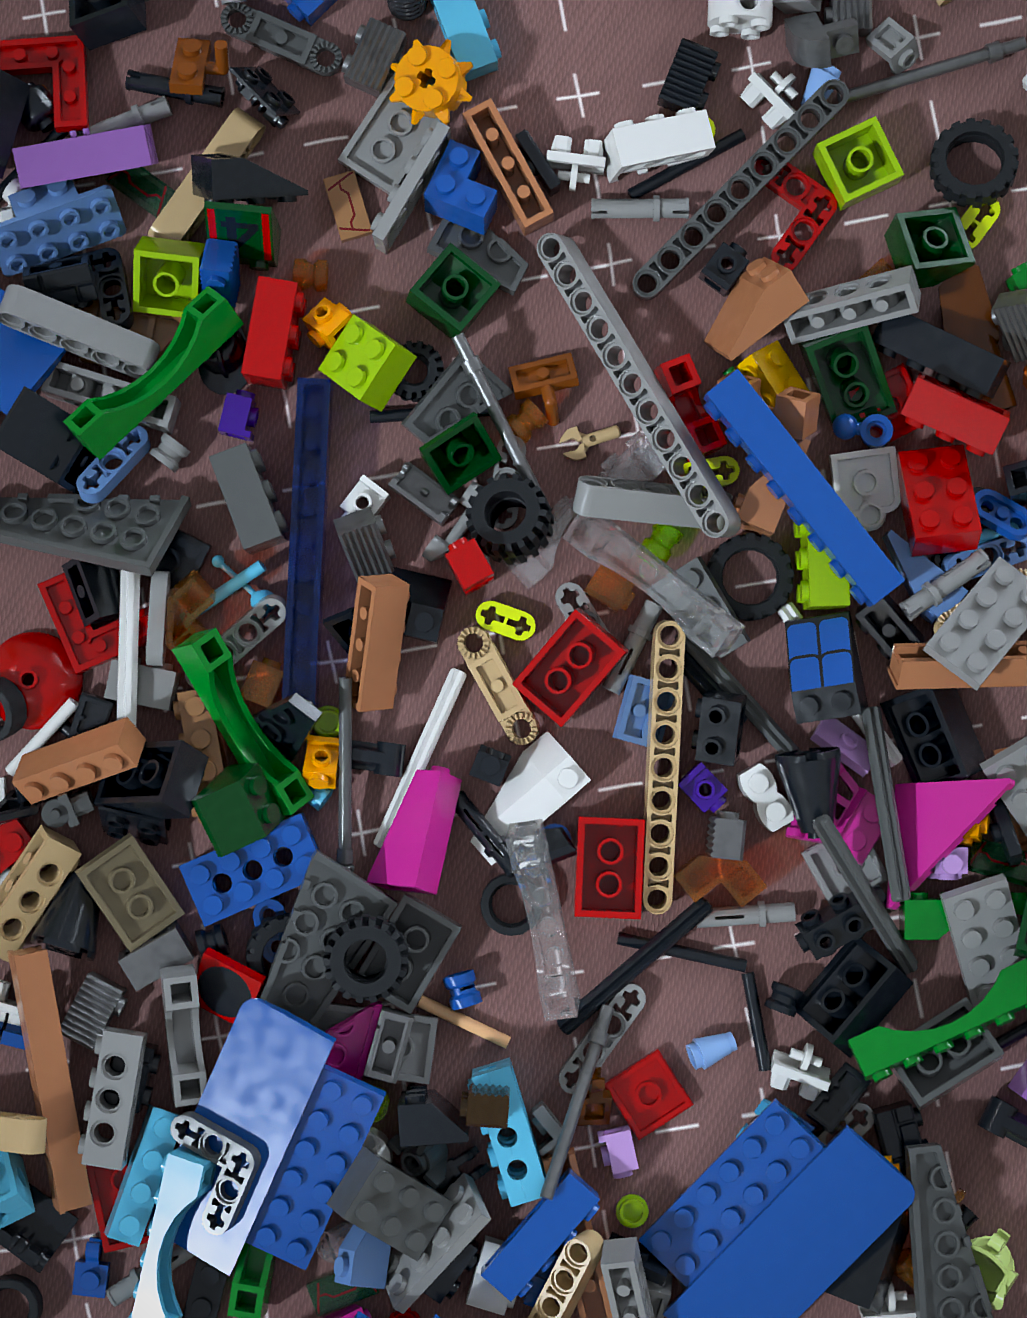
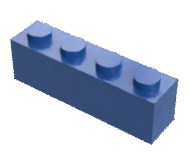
M568 1167L559 1178L553 1200L542 1198L482 1266L481 1276L510 1302L517 1295L522 1298L534 1284L531 1279L539 1269L545 1272L554 1262L556 1256L553 1253L561 1244L565 1246L569 1240L577 1235L578 1231L575 1228L583 1219L588 1222L599 1210L600 1206L597 1204L600 1200L599 1193Z

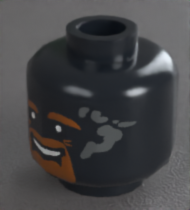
M33 82L28 83L31 87L20 122L30 132L41 130L43 133H47L54 129L53 94L43 84L35 85Z

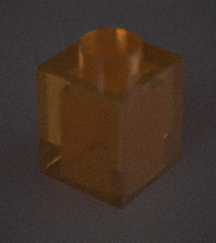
M602 563L584 590L588 597L615 614L620 608L626 611L636 596L631 591L635 585L634 583Z
M263 657L262 662L253 660L241 690L242 697L265 707L276 703L287 672L280 670L282 663Z

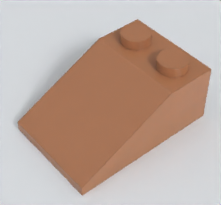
M766 257L751 262L746 268L747 271L738 277L704 340L709 348L730 361L734 360L810 301L792 271Z
M804 439L798 444L805 454L811 441ZM763 475L744 494L739 493L732 504L741 519L740 529L755 533L756 535L770 537L775 532L786 502L782 497L777 500L766 486L769 481Z

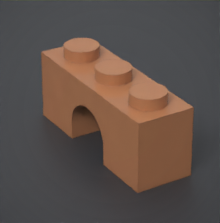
M731 373L718 379L717 384H719L722 380L728 377ZM743 374L762 398L760 392L761 379ZM790 386L776 395L775 407H771L766 403L796 442L802 441L817 431L820 393Z

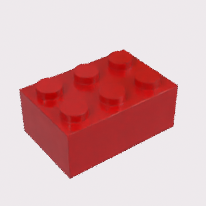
M258 276L241 374L248 384L286 390L288 382L294 381L296 363H293V350H299L302 331H299L298 322L299 318L305 317L307 310V299H304L305 293H302L298 282Z
M919 372L901 411V414L906 416L904 420L906 423L919 429H923L924 425L936 430L935 436L950 443H953L955 439L966 443V450L981 457H984L985 453L994 454L1010 421L1009 411L987 401L974 398L962 390L947 385L922 372Z
M964 445L898 452L897 468L900 499L911 557L976 550L981 537L982 527Z
M577 608L520 673L512 685L562 728L630 650L581 608Z
M597 816L577 817L574 917L641 919L645 819Z

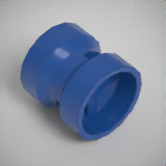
M474 969L461 971L442 978L445 988L449 990L451 995L449 999L451 1010L463 1009L482 1002L480 991L475 988L474 984L476 980Z

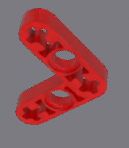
M758 160L754 166L755 171L759 175H764L762 173L764 167L761 164L768 165L769 162L766 160ZM789 163L779 173L781 176L784 170L788 172L781 185L776 184L779 179L776 176L766 187L800 210L770 255V260L778 263L780 257L777 253L784 254L792 243L796 246L790 256V260L793 263L786 262L783 266L793 271L837 209V200L832 192ZM789 180H800L804 185V192L798 196L791 195L786 188ZM823 199H826L828 201L827 208L830 211L823 210L815 221L811 218V215L817 208V204L814 201L821 202ZM799 224L809 225L812 229V237L806 241L798 239L794 233L795 227Z

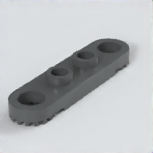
M240 2L231 3L222 10L221 24L224 31L231 37L321 76H332L342 67L343 58L341 51L333 42L324 40L313 33L260 10H255ZM240 12L246 16L245 25H242L241 28H233L229 25L228 20L233 13ZM330 51L335 55V61L330 67H322L317 62V57L321 52Z

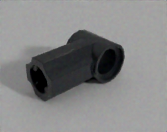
M352 740V769L373 771V774L402 777L406 745L381 741L370 743Z
M992 1095L977 1125L1003 1139L1007 1137L1027 1148V1116L1018 1112V1108Z

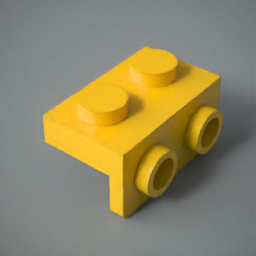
M778 340L752 353L735 367L736 370L739 369L744 375L761 379V396L771 407H775L776 395L790 386L809 391Z

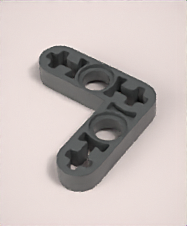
M187 1111L173 1119L170 1127L171 1135L179 1144L222 1167L202 1214V1225L205 1230L212 1235H221L231 1229L238 1218L259 1169L261 1154L258 1148L196 1112ZM187 1121L190 1122L189 1129L193 1131L188 1135L185 1133L186 1127L182 1125ZM205 1130V1132L202 1135L198 1134L199 1132ZM211 1135L218 1136L223 1144L221 1152H215L210 1148L209 1138ZM245 1153L247 1155L246 1161L249 1164L242 1167L239 1173L234 1172L240 1168L242 1163L239 1155ZM228 1180L233 1181L238 1187V1196L235 1198L230 1197L225 1192L224 1185ZM223 1205L228 1206L221 1214L220 1219L223 1223L218 1225L216 1223L217 1217L214 1214L219 1212Z

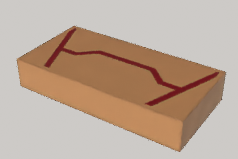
M351 170L323 179L342 243L371 235L373 231L370 229V221L355 172Z

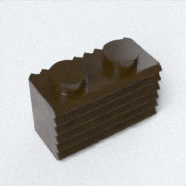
M474 1083L470 1084L469 1091H462L460 1116L466 1117V1126L507 1129L510 1088L507 1085L503 1088L501 1085L495 1087L494 1084L489 1087L487 1083L484 1086L480 1083L477 1086Z

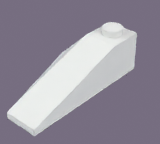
M546 731L522 752L486 813L485 818L500 836L504 835L508 839L507 845L512 849L518 844L513 839V832L537 828L589 783L591 779L554 737ZM473 836L471 843L492 866L496 861L493 857L488 858L484 853V846Z

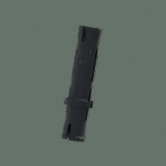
M129 69L127 75L130 77L126 76L125 88L128 91L132 90L158 96L165 95L169 98L185 100V103L188 105L201 103L218 108L223 107L221 100H225V87L205 84L202 96L170 93V77L134 71L132 69Z
M460 791L455 809L456 814L484 846V853L488 858L493 857L507 874L508 878L514 877L525 867V864L521 862L507 845L508 839L504 835L500 836L467 797L466 793Z

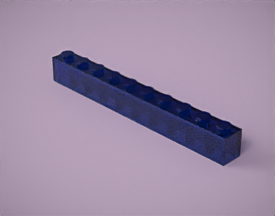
M298 378L282 699L297 693L302 698L310 700L318 709L333 383L331 379Z

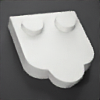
M895 446L829 455L834 491L866 531H874L880 528L885 521L886 513L894 511L901 502Z

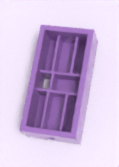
M151 124L90 134L89 128L82 129L84 136L77 137L76 130L69 131L70 138L13 148L12 151L21 189L157 164L159 162Z

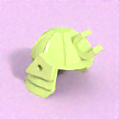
M1001 1228L992 1236L985 1235L971 1239V1249L975 1262L979 1265L993 1310L1002 1309L1006 1295L1019 1276L1015 1272L1011 1252L1006 1246L1011 1235Z

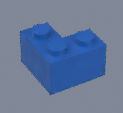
M450 139L424 192V206L427 213L485 235L497 210V190L475 182L481 170L479 150Z

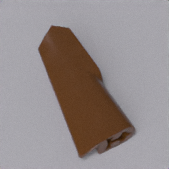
M973 265L943 281L938 287L943 330L1002 358L998 345L1000 340L999 329L994 324L991 316L992 306L980 268L977 265ZM1007 372L994 398L986 395L982 398V400L1004 410L1017 406ZM954 381L952 385L962 391L966 387L957 381Z

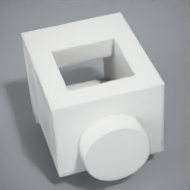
M362 475L358 483L340 505L341 509L345 511L342 516L361 510L357 507L356 503L359 498L365 497L369 500L367 507H371L375 517L391 498L390 494L365 475Z

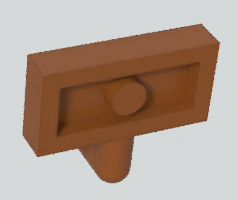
M178 38L169 80L170 93L202 96L207 74L220 76L228 74L227 42L217 40L214 43L216 62L209 61L211 54L210 40Z
M571 352L508 367L515 399L520 400L542 394L547 423L550 426L558 425L560 417L554 391L579 386L578 375Z

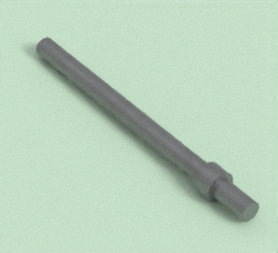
M1023 36L1003 43L995 41L985 44L983 49L848 89L849 97L846 104L988 61L991 64L1003 60V56L1027 49L1026 39ZM838 92V93H837V97H838V101H839V103H840V102H841V95H840L839 92Z
M463 332L452 337L451 339L463 361L460 364L465 374L470 375L519 474L523 480L527 477L533 481L535 486L538 485L541 489L481 369L484 366L479 356L474 355Z
M602 1004L595 1028L590 1029L587 1038L589 1046L540 1193L542 1198L553 1200L601 1049L606 1048L609 1038L607 1031L614 1012V1008Z

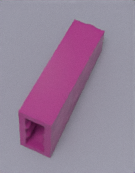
M431 766L430 770H416L368 875L367 882L386 890L437 895L462 782L461 779L450 775V769L441 766Z

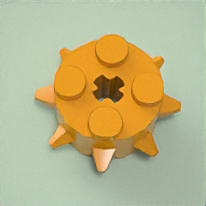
M416 39L413 41V47L408 50L400 62L392 63L390 66L395 72L394 87L396 91L389 99L391 103L403 102L412 108L411 124L416 125L423 116L434 119L439 118L442 123L447 125L450 122V111L454 112L458 109L462 101L470 102L472 100V96L466 91L467 81L465 80V75L473 68L472 62H458L450 55L451 40L446 39L440 47L423 46ZM433 77L436 79L433 86L430 84L426 85L429 78Z

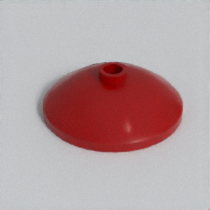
M26 632L15 635L0 645V677L7 678L13 682L22 692L27 704V718L22 727L23 729H41L69 697L77 702L79 701L83 689V673L79 675L75 673L64 645L59 638L41 632ZM31 673L34 676V682L32 685L27 686L24 683V677ZM0 702V717L5 721V711Z

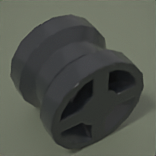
M221 923L214 925L208 931L203 929L195 931L196 943L201 957L208 947L225 956L230 954L227 935Z
M773 980L771 984V997L766 999L764 1006L795 1017L797 1012L795 1005L797 1000L802 998L804 992Z

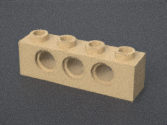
M40 825L0 885V959L9 962L7 951L23 948L27 935L33 927L39 924L45 908L54 899L68 874L77 868L80 856L82 855L73 840L43 825ZM52 864L48 870L40 871L45 865ZM34 891L30 897L22 898L27 892ZM15 919L10 925H4L8 920Z

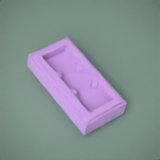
M836 718L821 720L810 739L820 747L840 748L841 762L864 777L870 770L866 740Z

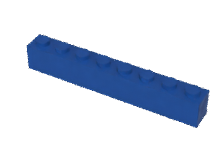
M739 369L735 370L705 394L703 399L707 403L703 406L713 420L717 421L720 419L726 426L727 430L724 433L735 447L741 445L748 454L745 460L757 474L760 471L769 481L766 484L768 490L777 500L782 497L790 507L787 510L790 518L796 525L800 526L803 524L810 533L807 537L810 543L818 552L824 550L832 560L828 563L830 568L840 579L843 577L847 579L852 586L849 591L860 605L864 603L868 607L875 605L905 581Z

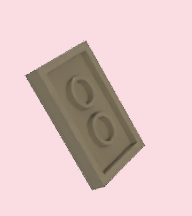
M130 833L74 871L130 952L185 914Z

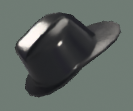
M241 327L208 360L198 367L203 383L217 394L226 395L227 392L233 394L236 393L237 389L241 390L247 384V381L241 374L246 348V338Z

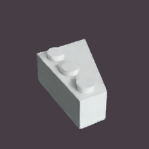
M694 107L679 110L676 112V116L665 118L664 114H655L647 117L645 122L634 124L633 120L616 123L602 142L603 157H606L605 170L609 183L619 181L618 176L622 173L637 171L638 175L648 173L647 168L666 164L670 167L709 156L716 148L707 110L696 111Z

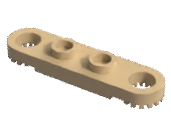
M473 626L466 628L458 637V649L498 722H500L511 742L518 745L531 743L538 736L539 723L523 694L512 685L515 680L492 638L481 627ZM472 633L482 637L483 646L479 652H472L466 646V639ZM519 719L527 720L531 726L530 735L525 738L517 736L514 732V724Z

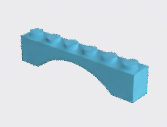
M183 1145L168 1153L161 1165L163 1178L161 1185L155 1193V1214L147 1228L149 1241L147 1248L141 1256V1277L133 1291L135 1303L133 1311L128 1318L183 1317L172 1282L171 1259L173 1243L178 1228L188 1210L200 1197L211 1190L217 1166Z

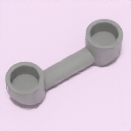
M473 481L462 495L459 503L466 508H472L468 500L471 495L477 496L478 493L475 489L479 484ZM466 510L445 540L438 535L434 536L424 550L422 557L432 562L450 552L448 546L462 538L468 530Z

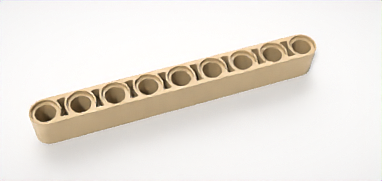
M662 620L656 624L652 633L643 815V819H645L642 903L647 911L656 915L668 911L673 898L685 630L682 625L672 620ZM666 626H673L677 631V638L671 644L663 643L660 637L662 629ZM665 659H672L676 667L675 672L669 677H663L659 673V665ZM663 692H670L674 697L673 705L669 709H660L657 705L659 695ZM662 725H669L672 729V736L666 742H658L655 735L656 730ZM660 758L669 759L671 764L670 770L664 775H658L654 771V764ZM659 791H665L669 794L668 803L664 807H655L652 803L653 796ZM657 824L667 826V835L661 840L651 838V829ZM655 857H663L666 860L665 868L661 872L655 873L649 870V864ZM653 890H662L664 892V899L658 905L648 903V895Z

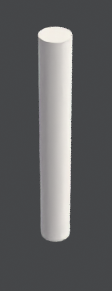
M69 697L6 766V772L14 777L22 755L42 748L75 712L78 702Z

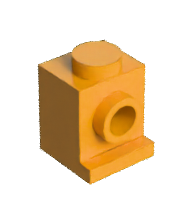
M309 735L303 766V778L308 786L314 789H336L339 770V738Z

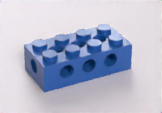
M303 812L283 820L267 837L226 856L218 857L214 850L180 865L179 868L203 925L206 927L300 886L312 854L316 849L319 851L320 849ZM281 847L289 848L293 854V860L289 865L280 863L277 858V852ZM251 860L258 861L262 866V874L259 878L250 876L247 871V865ZM221 873L227 874L232 880V886L229 891H224L218 887L217 878Z

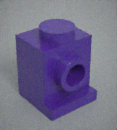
M237 389L236 394L227 392L218 427L221 435L253 442L254 435L249 429L250 427L255 428L259 416V408H255L256 402L254 401L256 394Z
M698 762L678 781V788L703 813L708 809L714 813L727 801L724 794L728 789L702 762ZM704 783L709 784L711 787V792L708 796H702L699 792V787Z

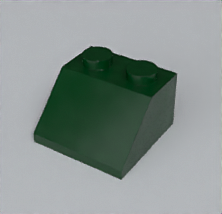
M956 207L896 213L884 235L895 269L912 265L919 288L933 287L970 268L976 262Z
M450 242L409 290L406 303L451 339L462 332H466L499 289L501 283Z
M472 412L419 448L422 458L447 495L502 460L475 412Z
M258 762L227 766L191 800L218 857L226 856L267 837L285 819Z

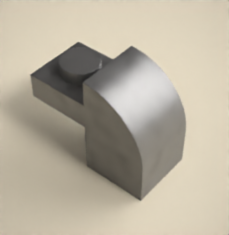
M815 11L784 19L786 47L792 59L799 65L809 68L831 67V59L859 53L858 24L855 18L822 25Z

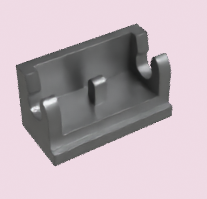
M405 462L399 474L393 477L388 484L390 489L440 526H443L459 504L460 499L452 493L447 495L439 483L410 462Z
M175 920L134 951L130 952L126 948L119 952L118 963L137 992L160 978V968L180 966L193 960L194 955L191 951L193 948L180 928L179 923Z

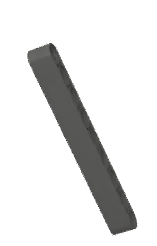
M831 79L825 82L650 258L633 278L632 289L636 297L645 301L657 297L843 109L849 97V90L844 82L838 79ZM827 90H836L841 95V102L838 104L828 103L824 93ZM805 113H812L816 116L818 125L814 128L805 127L801 122V116ZM784 136L790 137L794 141L795 148L789 152L782 151L778 147L777 140ZM758 160H766L771 165V173L759 175L754 169V163ZM736 183L744 184L748 189V196L743 199L735 198L731 194V186ZM715 206L722 208L725 212V219L717 223L711 221L707 215V211ZM689 230H697L702 235V242L697 246H690L685 242L684 234ZM666 253L675 254L679 259V265L675 269H666L661 264L663 255ZM644 276L653 278L656 282V288L650 293L642 292L637 284L640 278Z

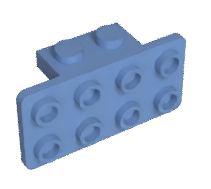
M73 180L33 186L8 195L15 217L0 222V267L4 276L10 277L22 273L24 267L51 262L123 236L126 233V227L111 186L103 185L78 194Z

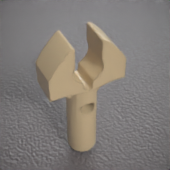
M617 425L584 434L579 432L576 426L566 430L559 444L570 440L582 442L575 451L563 453V456L567 459L581 461L587 458L586 451L590 446L619 438L621 431Z

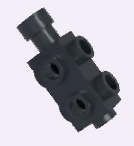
M879 884L873 886L885 909H888L886 908V894ZM842 892L834 895L829 900L830 905L819 911L817 909L806 911L802 914L801 921L795 924L799 931L794 936L804 953L810 950L816 961L822 957L834 954L838 948L850 941L860 939L866 932L874 928L853 892L849 894Z

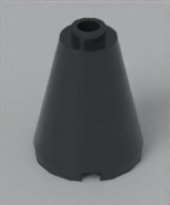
M815 747L809 748L806 751L798 752V750H792L776 754L775 764L800 832L808 833L809 839L819 838L813 828V820L826 814L830 816L833 823L835 822L841 763L840 748Z
M74 871L70 872L34 930L30 942L37 945L38 941L42 940V943L46 944L45 949L77 959H81L82 953L87 954L88 961H94L100 908Z

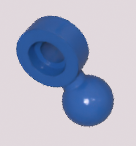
M841 414L834 419L832 424V430L839 439L848 440L855 435H860L862 442L870 448L886 446L893 435L891 421L881 414H872L866 417L862 423L858 422L850 414ZM874 427L882 430V435L878 438H874L870 434V430Z

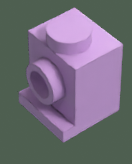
M957 846L946 858L943 857L932 868V873L928 878L938 880L962 879V874H968V847Z
M629 1125L597 1131L599 1143L606 1142V1146L600 1147L604 1167L611 1165L614 1179L633 1175L632 1170L639 1169Z

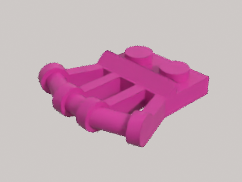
M840 763L839 777L852 792L853 797L849 801L837 793L836 804L845 810L839 820L835 819L834 825L857 863L863 866L881 836L875 795L859 787L842 763ZM793 813L794 821L790 823V827L786 828L785 836L822 843L820 838L809 839L808 833L800 832Z

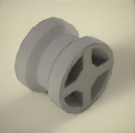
M165 432L161 436L159 446L152 448L149 454L175 473L179 469L180 460L188 457L191 453Z

